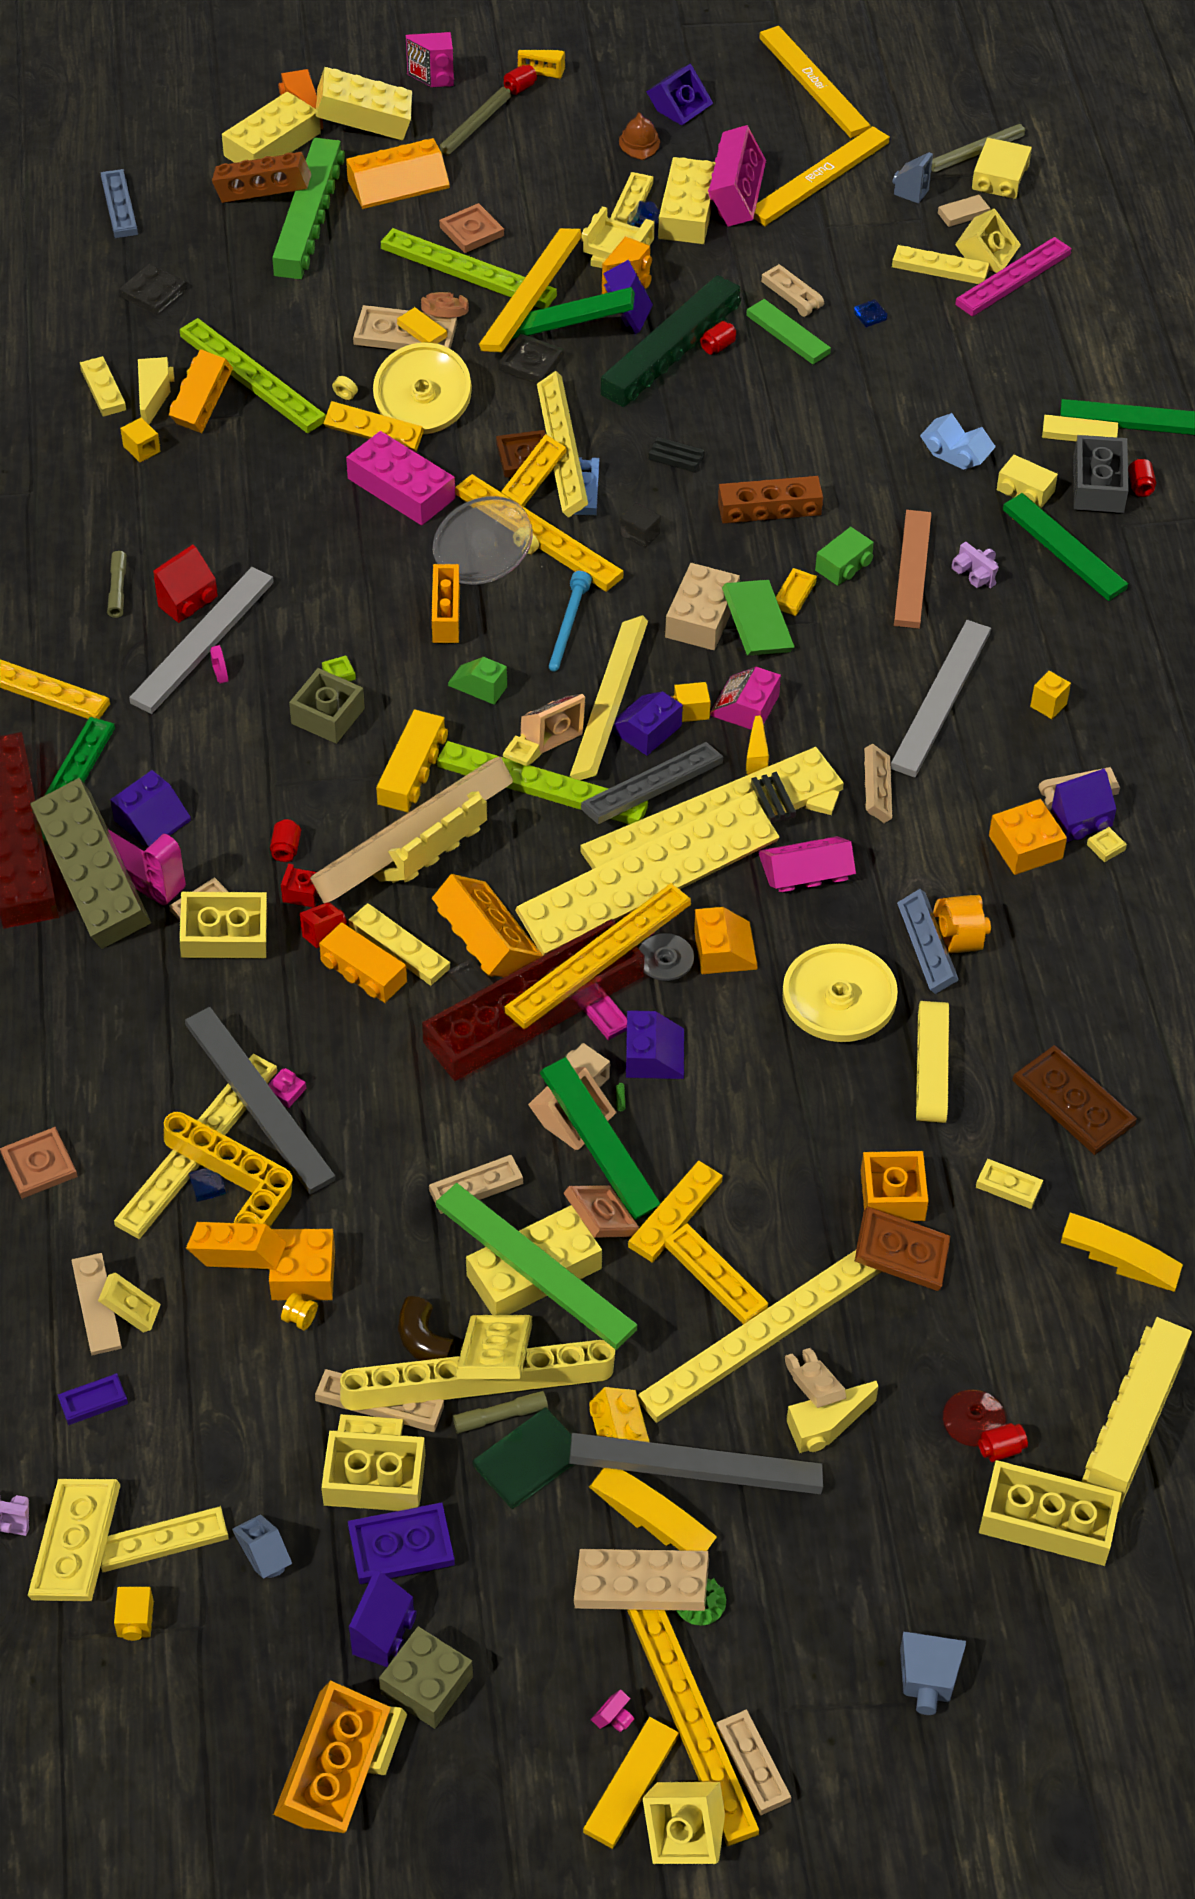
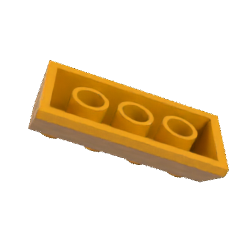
M434 138L346 159L348 182L362 209L450 188L443 157Z
M451 874L432 897V900L438 906V912L448 919L452 925L453 932L464 940L467 944L466 949L479 960L481 969L489 976L495 975L507 978L543 959L544 956L485 881Z
M330 1680L319 1692L273 1815L302 1828L345 1833L391 1707Z

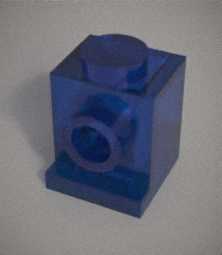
M639 201L634 210L630 212L627 224L640 228L635 223L643 224L645 219L654 221L655 228L658 223L660 210L657 209L653 202L648 201L645 203Z

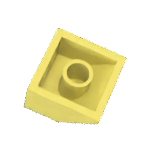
M994 208L974 217L955 245L965 258L989 263V270L997 273L1007 266L1021 244Z
M657 1782L643 1797L653 1864H717L720 1856L725 1819L720 1782Z

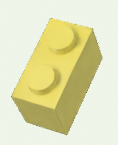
M1013 455L999 472L997 490L1013 498L1023 493L1039 508H1042L1055 492L1058 474Z

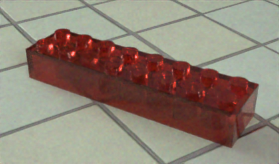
M22 732L0 736V917L3 929L59 918L41 826L30 804L36 800Z
M610 919L422 1022L423 1043L451 1078L457 1081L587 1008V1006L604 999V997L644 976L645 956L635 946L526 1029H523L505 1013V1006L614 926L616 924L615 921Z

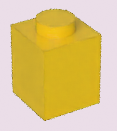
M142 418L120 428L123 447L139 462L160 452L158 433Z
M1048 671L1034 685L1030 707L1053 719L1067 705L1071 683Z
M706 682L675 685L674 696L670 697L683 705L682 722L709 719L710 698Z
M117 1587L114 1625L118 1637H123L130 1641H136L142 1637H151L154 1601L150 1587Z

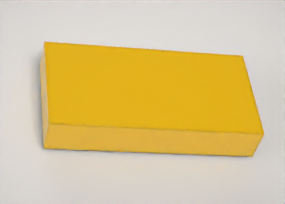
M415 307L397 318V325L421 343L438 344L448 337L446 329Z
M793 568L776 596L780 610L796 616L814 587L817 576Z

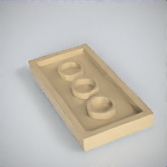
M363 305L353 337L354 345L398 350L407 345L421 342L397 325V318L408 312V310ZM422 312L447 330L448 337L438 344L450 349L457 326V317H437Z
M580 1549L574 1594L575 1608L705 1611L709 1553L708 1551Z

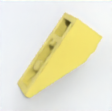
M167 357L138 359L140 414L147 424L151 423L168 397L170 382H174L173 367H168Z
M877 1381L846 1389V1399L819 1408L811 1400L788 1406L787 1424L799 1453L819 1451L836 1439L876 1401Z

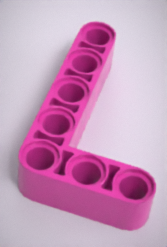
M108 829L135 889L157 903L166 906L185 888L186 883L181 850L178 843L171 836L162 834L143 851Z

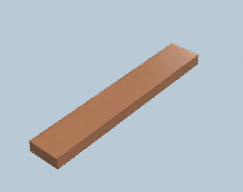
M906 510L894 626L920 629L931 512Z

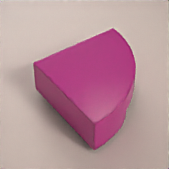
M220 645L211 647L212 667L219 683L228 682Z

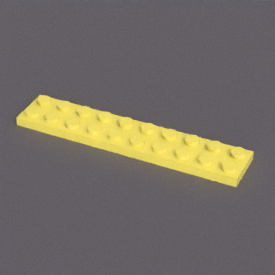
M814 747L581 845V853L591 868L594 869L750 792L753 793L761 806L751 785V778L757 777L759 780L762 775L767 774L768 777H771L773 772H777L795 810L806 806L807 800L832 790H843L844 783L820 751ZM772 784V786H773V788H774V791H775V793H776V795H777V797H778V799H779V801H780V803H781V805H782V807H783L785 813H787L786 810H785V808H784V806H783V804H782V801H781V799H780V797H779V795H778V793H777V791H776V789H775V787H774V785ZM762 786L774 815H778L765 786Z
M750 792L517 906L515 911L538 950L545 957L627 916L670 883L682 889L778 841L779 835L753 793Z

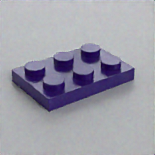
M442 1503L348 1521L359 1584L369 1583L374 1570L381 1571L389 1578L455 1565Z

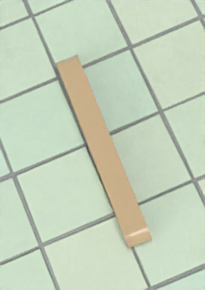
M496 757L484 763L312 875L310 879L323 903L338 898L393 862L388 853L389 850L392 848L401 849L416 837L420 838V834L435 823H441V819L456 808L460 807L462 809V804L469 800L467 794L470 792L479 791L482 798L487 800L509 786L513 779L502 758Z

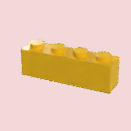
M414 709L376 787L378 805L409 812L412 803H417L420 795V786L422 783L427 782L430 771L429 767L431 763H436L439 754L438 748L440 744L444 745L447 739L448 729H445L444 717Z

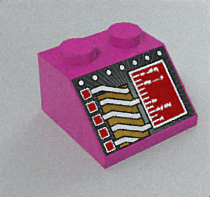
M451 33L406 35L408 75L430 87L454 86Z
M754 667L731 676L712 708L710 716L752 730L755 716L761 715L764 724L779 697L781 675Z

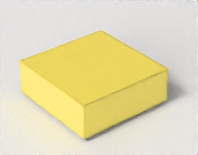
M832 790L807 800L805 809L832 815L839 791Z
M1110 827L1088 838L1087 845L1104 862L1125 851L1127 845Z

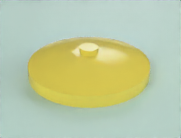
M426 342L407 345L389 355L379 367L373 384L374 399L380 414L422 426L424 428L423 434L438 432L456 422L466 410L472 392L470 374L461 357L445 346Z
M827 944L806 951L790 965L783 983V1002L791 1019L807 1033L828 1041L850 1042L875 1034L889 1022L897 1002L896 980L887 964L872 952L848 944Z

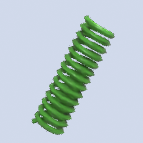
M619 1083L616 1086L617 1110L623 1111L626 1109L625 1088L623 1083Z

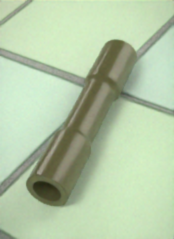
M115 551L111 556V587L108 596L107 613L114 618L123 615V588L127 555L123 551Z
M544 1391L518 1397L510 1402L453 1415L456 1432L459 1434L514 1416H524L548 1409V1404Z

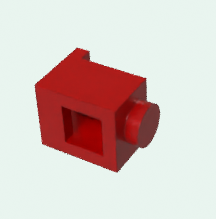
M288 864L281 883L282 901L314 908L318 897H321L310 877L317 872L294 868V864Z
M330 902L300 913L302 937L316 948L320 947L319 943L341 922L346 925L344 913Z

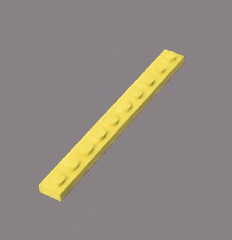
M856 1250L638 1394L640 1405L656 1423L882 1271L854 1262Z

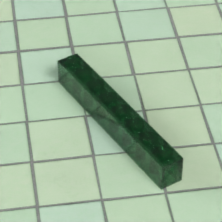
M716 275L601 376V396L623 408L629 402L634 401L646 387L648 388L652 385L656 378L661 374L663 375L674 362L679 361L683 354L689 349L694 348L706 331L724 321L729 313L739 307L741 303V286L720 275Z

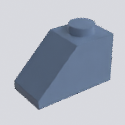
M928 152L906 163L900 171L895 173L893 178V184H895L894 195L916 203L923 199L929 191L932 153Z
M261 1514L232 1529L252 1567L262 1578L278 1576L284 1572L285 1567L292 1564L278 1529Z

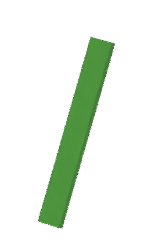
M458 1183L454 1184L436 1201V1207L615 1350L637 1331V1324Z

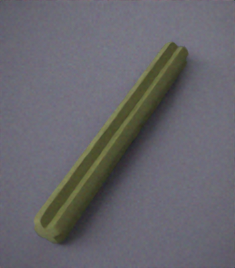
M501 87L440 144L441 153H444L446 156L450 155L511 97L510 89Z
M1016 124L987 137L1011 142L1025 135V127L1021 124ZM987 137L933 158L931 170L936 173L980 155Z

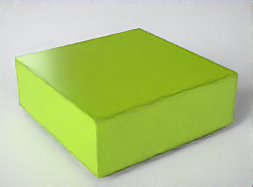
M346 655L322 662V669L347 681L356 680L355 672Z

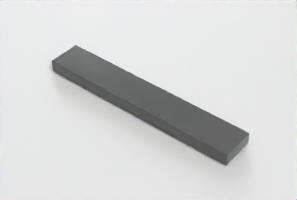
M705 742L581 802V810L597 824H600L723 764V756Z

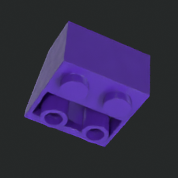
M628 259L603 273L607 280L604 287L608 293L632 287L635 293L633 310L623 312L620 317L626 328L631 326L635 334L640 332L653 304Z

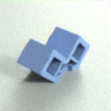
M952 413L936 418L920 435L933 456L963 470L980 465L995 448L983 427L965 433Z

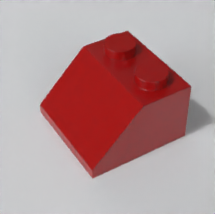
M191 545L153 571L158 607L178 623L218 597L216 578L194 545Z

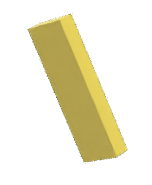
M1044 415L1042 438L1076 442L1077 435L1117 437L1118 423Z

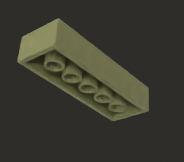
M78 778L30 803L88 932L98 946L103 949L151 924L91 792L82 780Z

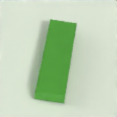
M763 299L747 309L746 316L811 364L817 363L830 354L831 347L767 300Z

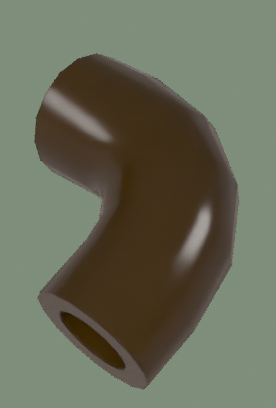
M408 1296L404 1299L398 1322V1332L403 1346L419 1361L451 1357L454 1340L432 1333L428 1327L433 1311L432 1304L423 1298Z

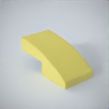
M545 731L543 746L552 735ZM523 733L520 737L515 736L503 752V757L525 766L532 764L541 755L539 744L526 740Z

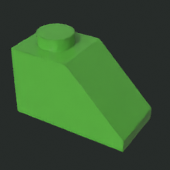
M485 657L461 665L448 682V686L495 704L507 688V666Z

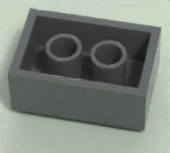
M1077 435L1073 456L1074 509L1124 513L1128 495L1127 438Z

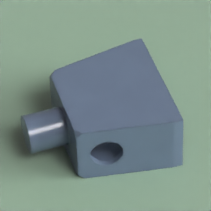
M903 1632L900 1647L903 1693L906 1696L917 1697V1712L924 1715H933L936 1713L937 1701H950L962 1662L966 1641Z

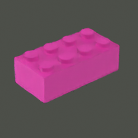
M748 125L722 133L718 154L715 158L711 184L708 188L710 199L715 202L718 207L719 216L725 220L728 227L753 220L766 159Z
M379 431L346 457L349 480L421 526L455 499L454 476L382 431Z

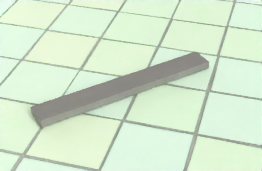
M251 567L129 697L130 704L152 714L210 652L211 647H214L273 584V576Z
M966 620L891 762L892 770L916 777L990 635V627Z

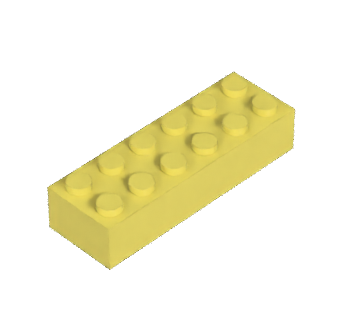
M1158 1317L1152 1328L1146 1326L1140 1341L1141 1345L1138 1351L1136 1350L1128 1375H1125L1122 1381L1118 1398L1114 1400L1111 1406L1107 1423L1101 1429L1097 1439V1446L1095 1451L1091 1452L1082 1479L1083 1483L1122 1492L1118 1512L1181 1367L1192 1331Z

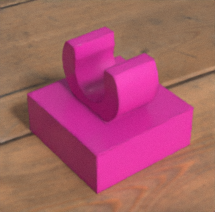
M286 1068L282 1069L268 1084L280 1102L287 1108H290L306 1090V1082L296 1077L295 1073Z
M620 1689L609 1697L591 1718V1721L600 1729L611 1723L615 1729L621 1732L634 1720V1717L627 1710L623 1709L630 1698Z

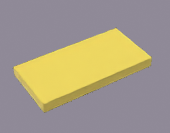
M472 1315L456 1369L457 1379H520L532 1328V1316Z
M58 1479L28 1592L31 1600L92 1601L120 1489V1483L117 1479Z

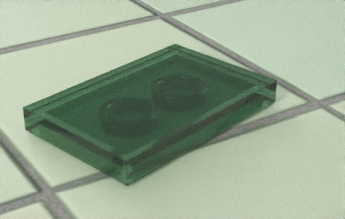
M545 1407L472 1461L473 1467L513 1510L573 1465L569 1464L572 1435Z

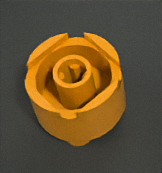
M980 895L948 897L936 901L933 914L935 917H938V927L948 953L971 952L983 949L985 934L990 933L991 924L989 918L984 917L983 902Z

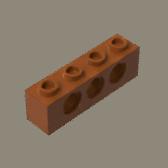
M302 152L286 153L279 156H266L261 159L221 164L216 166L212 182L223 203L308 189L311 172Z
M818 476L719 484L718 505L722 523L822 515L823 494Z

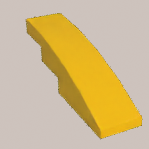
M1070 1212L1061 1243L1089 1251V1259L1118 1267L1116 1274L1175 1292L1183 1264L1126 1233Z
M603 1468L589 1486L590 1489L635 1527L639 1528L642 1525L666 1546L671 1543L679 1551H707L717 1537L669 1499L623 1470Z

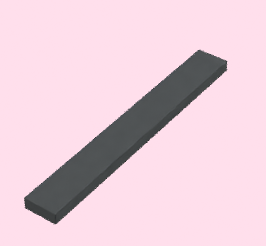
M211 1007L185 1019L186 1027L308 1193L311 1195L334 1182V1173Z
M572 1433L569 1464L821 1494L823 1488L821 1463Z

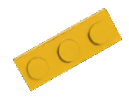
M545 434L501 493L524 507L567 451L566 447Z

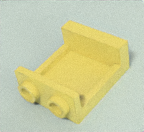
M987 137L974 170L972 189L1016 199L1023 173L1029 167L1032 147Z
M602 207L598 214H594L588 228H584L582 232L583 252L607 259L625 236L651 245L654 240V221L645 219L641 227L638 228L609 219L607 217V208Z

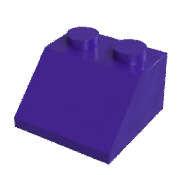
M691 64L675 71L646 91L656 110L680 125L685 124L713 104Z
M663 691L643 695L615 718L611 732L647 756L682 726L683 705Z
M1105 769L1056 785L1051 815L1066 835V842L1082 839L1086 835L1113 826L1116 805Z
M153 770L110 799L114 821L146 848L153 844L162 834L170 836L191 821L190 815L171 785Z
M627 1011L626 1078L684 1079V1028L657 1011Z
M374 1570L349 1625L352 1655L388 1667L393 1657L403 1647V1634L406 1629L410 1630L412 1628L417 1611L414 1610L413 1597L378 1570Z

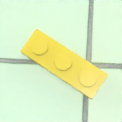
M104 357L80 362L81 371L102 416L125 411V401Z

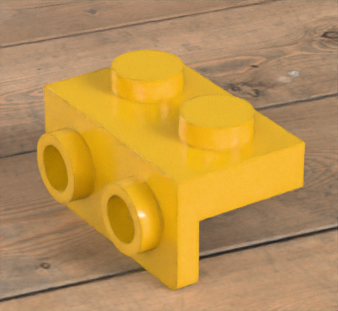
M604 1387L590 1401V1414L594 1421L597 1436L649 1442L636 1390Z

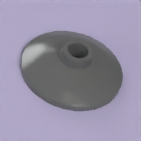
M663 933L651 936L641 944L638 950L640 968L648 976L658 980L669 981L678 979L690 971L694 962V952L691 945L685 939L674 934Z

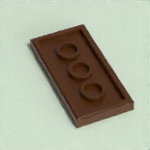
M1055 1045L1013 1075V1082L1094 1155L1136 1124L1137 1118Z

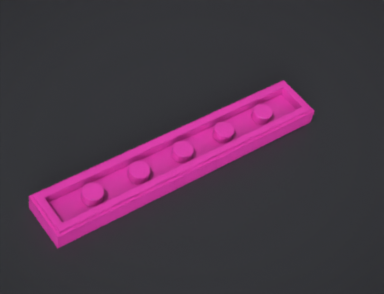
M1053 237L957 297L955 305L973 317L1071 254L1072 248L1056 237Z

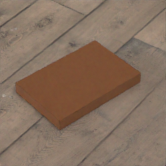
M867 1206L863 1212L854 1262L939 1291L943 1283L950 1236Z

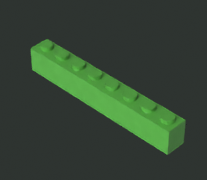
M313 138L306 158L311 172L308 189L296 190L273 255L274 276L302 279L304 271L309 269V256L314 254L315 239H319L320 224H324L325 209L329 208L330 194L334 193L335 179L339 178L340 164L343 165L345 159V152L341 150V141Z

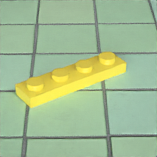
M898 245L892 267L980 284L986 280L989 263Z
M367 903L349 919V927L406 964L408 970L430 986L450 970V962L370 904Z

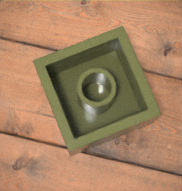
M317 668L289 702L291 724L337 744L365 709L363 687Z
M418 1626L379 1677L381 1694L435 1729L473 1678L472 1660Z

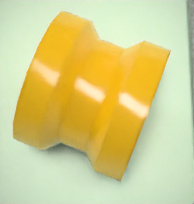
M292 1293L283 1307L281 1320L287 1323L294 1322L299 1329L306 1330L313 1322L318 1304L312 1300L305 1301L301 1295Z

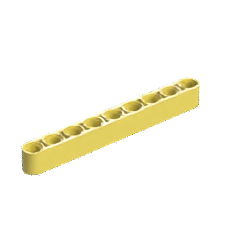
M604 1340L527 1348L520 1379H457L456 1369L460 1356L355 1368L345 1371L340 1377V1401L346 1409L363 1410L408 1403H422L437 1399L447 1400L604 1381L613 1374L615 1349Z

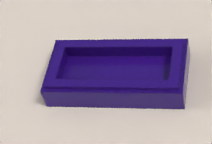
M117 1373L58 1394V1399L68 1425L128 1404Z

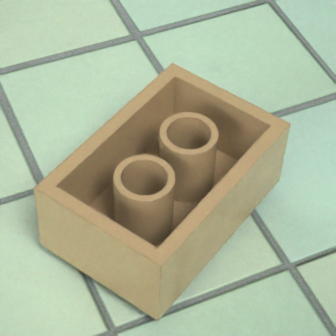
M690 563L666 615L665 638L715 651L731 615L722 587L725 583L739 582L740 575Z

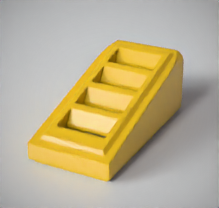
M519 50L518 67L521 65H531L537 75L561 79L565 69V51ZM526 59H530V64H526Z
M761 715L755 716L746 762L748 775L768 767L769 754Z

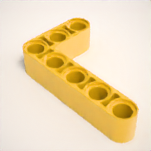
M173 1112L166 1116L164 1120V1142L169 1148L252 1193L235 1217L234 1223L267 1224L270 1227L291 1197L292 1175L290 1171L184 1113ZM174 1129H180V1130H182V1131H181V1132H173L172 1130H174ZM199 1143H206V1144H208V1145H206V1146H199V1145H197V1144H199ZM223 1157H232L233 1159L225 1160ZM250 1170H255V1171H258L259 1173L251 1174V1173H248V1171H250ZM275 1184H281V1185H283L284 1187H282V1188H276V1187H274L273 1185H275ZM265 1206L269 1209L260 1210L257 1207Z

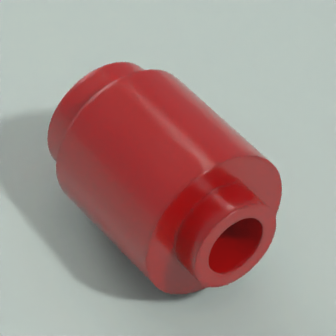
M521 65L508 72L504 76V87L506 89L509 88L510 93L514 95L529 88L537 80L535 69L531 65Z
M721 321L703 334V337L700 339L701 346L706 353L710 355L713 353L717 354L736 341V330L731 323Z
M1146 459L1133 461L1128 466L1131 489L1137 496H1149L1154 492L1156 486L1152 463Z
M285 819L274 825L270 851L272 852V857L278 861L289 862L297 854L301 828L294 821Z
M1012 1423L982 1432V1439L978 1441L982 1456L984 1458L988 1457L991 1462L1020 1454L1022 1449L1028 1447V1440L1023 1427L1020 1424L1013 1425Z

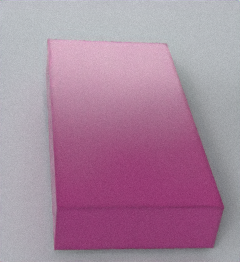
M601 986L577 998V1003L607 1040L627 1031V1017Z

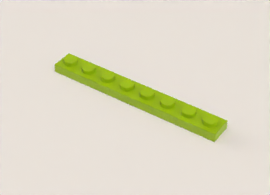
M394 228L381 241V249L511 298L526 278ZM547 286L534 306L541 309L548 308L557 296V289Z
M197 318L179 329L180 337L197 350L201 349L225 358L233 367L231 376L306 433L311 432L324 423L326 414Z
M447 741L437 759V767L468 775L484 763L500 756ZM501 757L513 779V782L506 788L580 810L581 802L608 790V788L534 766H525ZM648 800L610 819L627 824L642 820L648 808Z

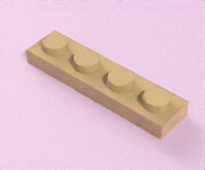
M325 1369L315 1393L317 1402L346 1409L340 1401V1377L342 1373ZM437 1399L422 1403H408L351 1411L374 1417L403 1419L404 1425L435 1432L444 1408V1400Z

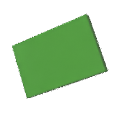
M758 580L725 583L722 590L747 656L791 652L794 645L770 581Z

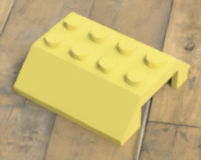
M479 791L470 792L467 794L469 800L462 804V809L460 807L456 808L442 818L441 823H435L421 833L420 838L416 837L401 849L392 848L389 850L388 853L393 862L373 874V876L380 882L392 881V883L399 880L408 882L419 875L418 870L420 868L433 865L440 859L438 855L444 851L449 852L460 845V839L465 836L470 837L480 830L479 826L487 821V801L482 798Z

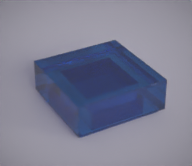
M876 300L855 306L854 314L865 327L887 320V313Z
M207 1168L189 1173V1179L197 1202L226 1194L220 1174Z

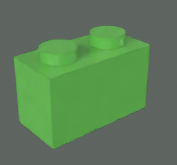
M850 527L817 552L815 571L839 586L845 580H850L863 566L866 567L873 559L874 542Z

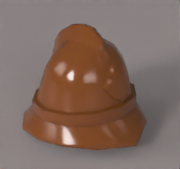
M638 112L619 137V146L629 156L645 160L654 155L659 149L660 139L652 122Z

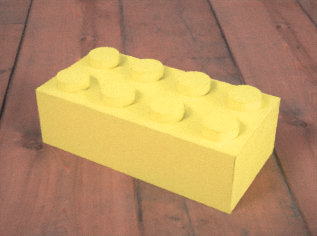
M324 67L317 88L315 117L403 140L411 121L412 91L403 87L389 85L382 81H375L360 75H353L338 69Z
M285 92L222 133L224 156L237 163L243 160H255L266 156L273 157L293 152L321 133L320 118L315 117L316 109L291 93Z
M673 157L659 214L658 239L697 244L705 243L714 203L709 197L708 188L711 184L715 162Z
M572 1205L519 1230L520 1233L579 1279L602 1269V1249ZM487 1247L466 1256L467 1277L492 1315H510L547 1296Z
M996 1460L979 1533L1105 1566L1111 1547L1122 1492Z

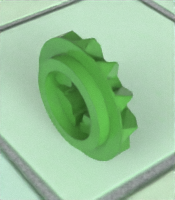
M714 1578L707 1579L706 1595L708 1597L706 1598L705 1611L676 1610L677 1613L686 1622L694 1625H708L715 1622L721 1617L726 1607L724 1588L720 1587Z

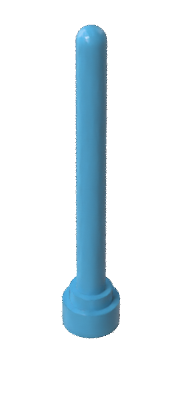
M584 571L574 572L570 580L572 594L549 663V669L553 672L559 669L582 594L589 590L592 582V577Z

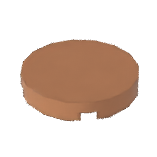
M448 292L430 293L426 295V298L423 297L421 299V309L426 314L432 316L460 317L468 312L469 302L461 295L458 299L453 297L454 294Z

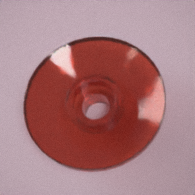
M964 1390L956 1393L947 1401L943 1411L944 1426L951 1437L964 1445L979 1447L978 1441L982 1439V1432L1005 1425L1006 1420L1004 1409L999 1401L992 1395L980 1390ZM970 1411H977L981 1414L973 1415Z

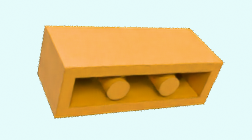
M201 349L199 350L198 355L191 362V369L187 378L181 383L177 399L170 406L169 416L176 424L203 433L233 370L230 363L223 357Z
M433 564V643H459V564Z
M342 922L319 943L321 961L326 967L335 969L348 982L356 983L369 996L377 997L384 1003L407 982L406 964Z
M197 1222L186 1249L205 1266L276 1269L286 1242L267 1224Z

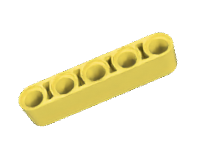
M919 1002L916 1121L946 1123L949 1003Z

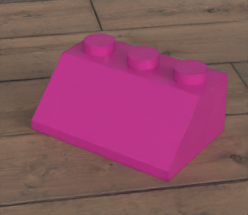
M838 836L759 850V857L768 883L771 887L778 888L779 892L794 890L795 885L804 883L805 887L818 886L822 884L821 880L832 879V882L848 880V875L856 874L851 841Z

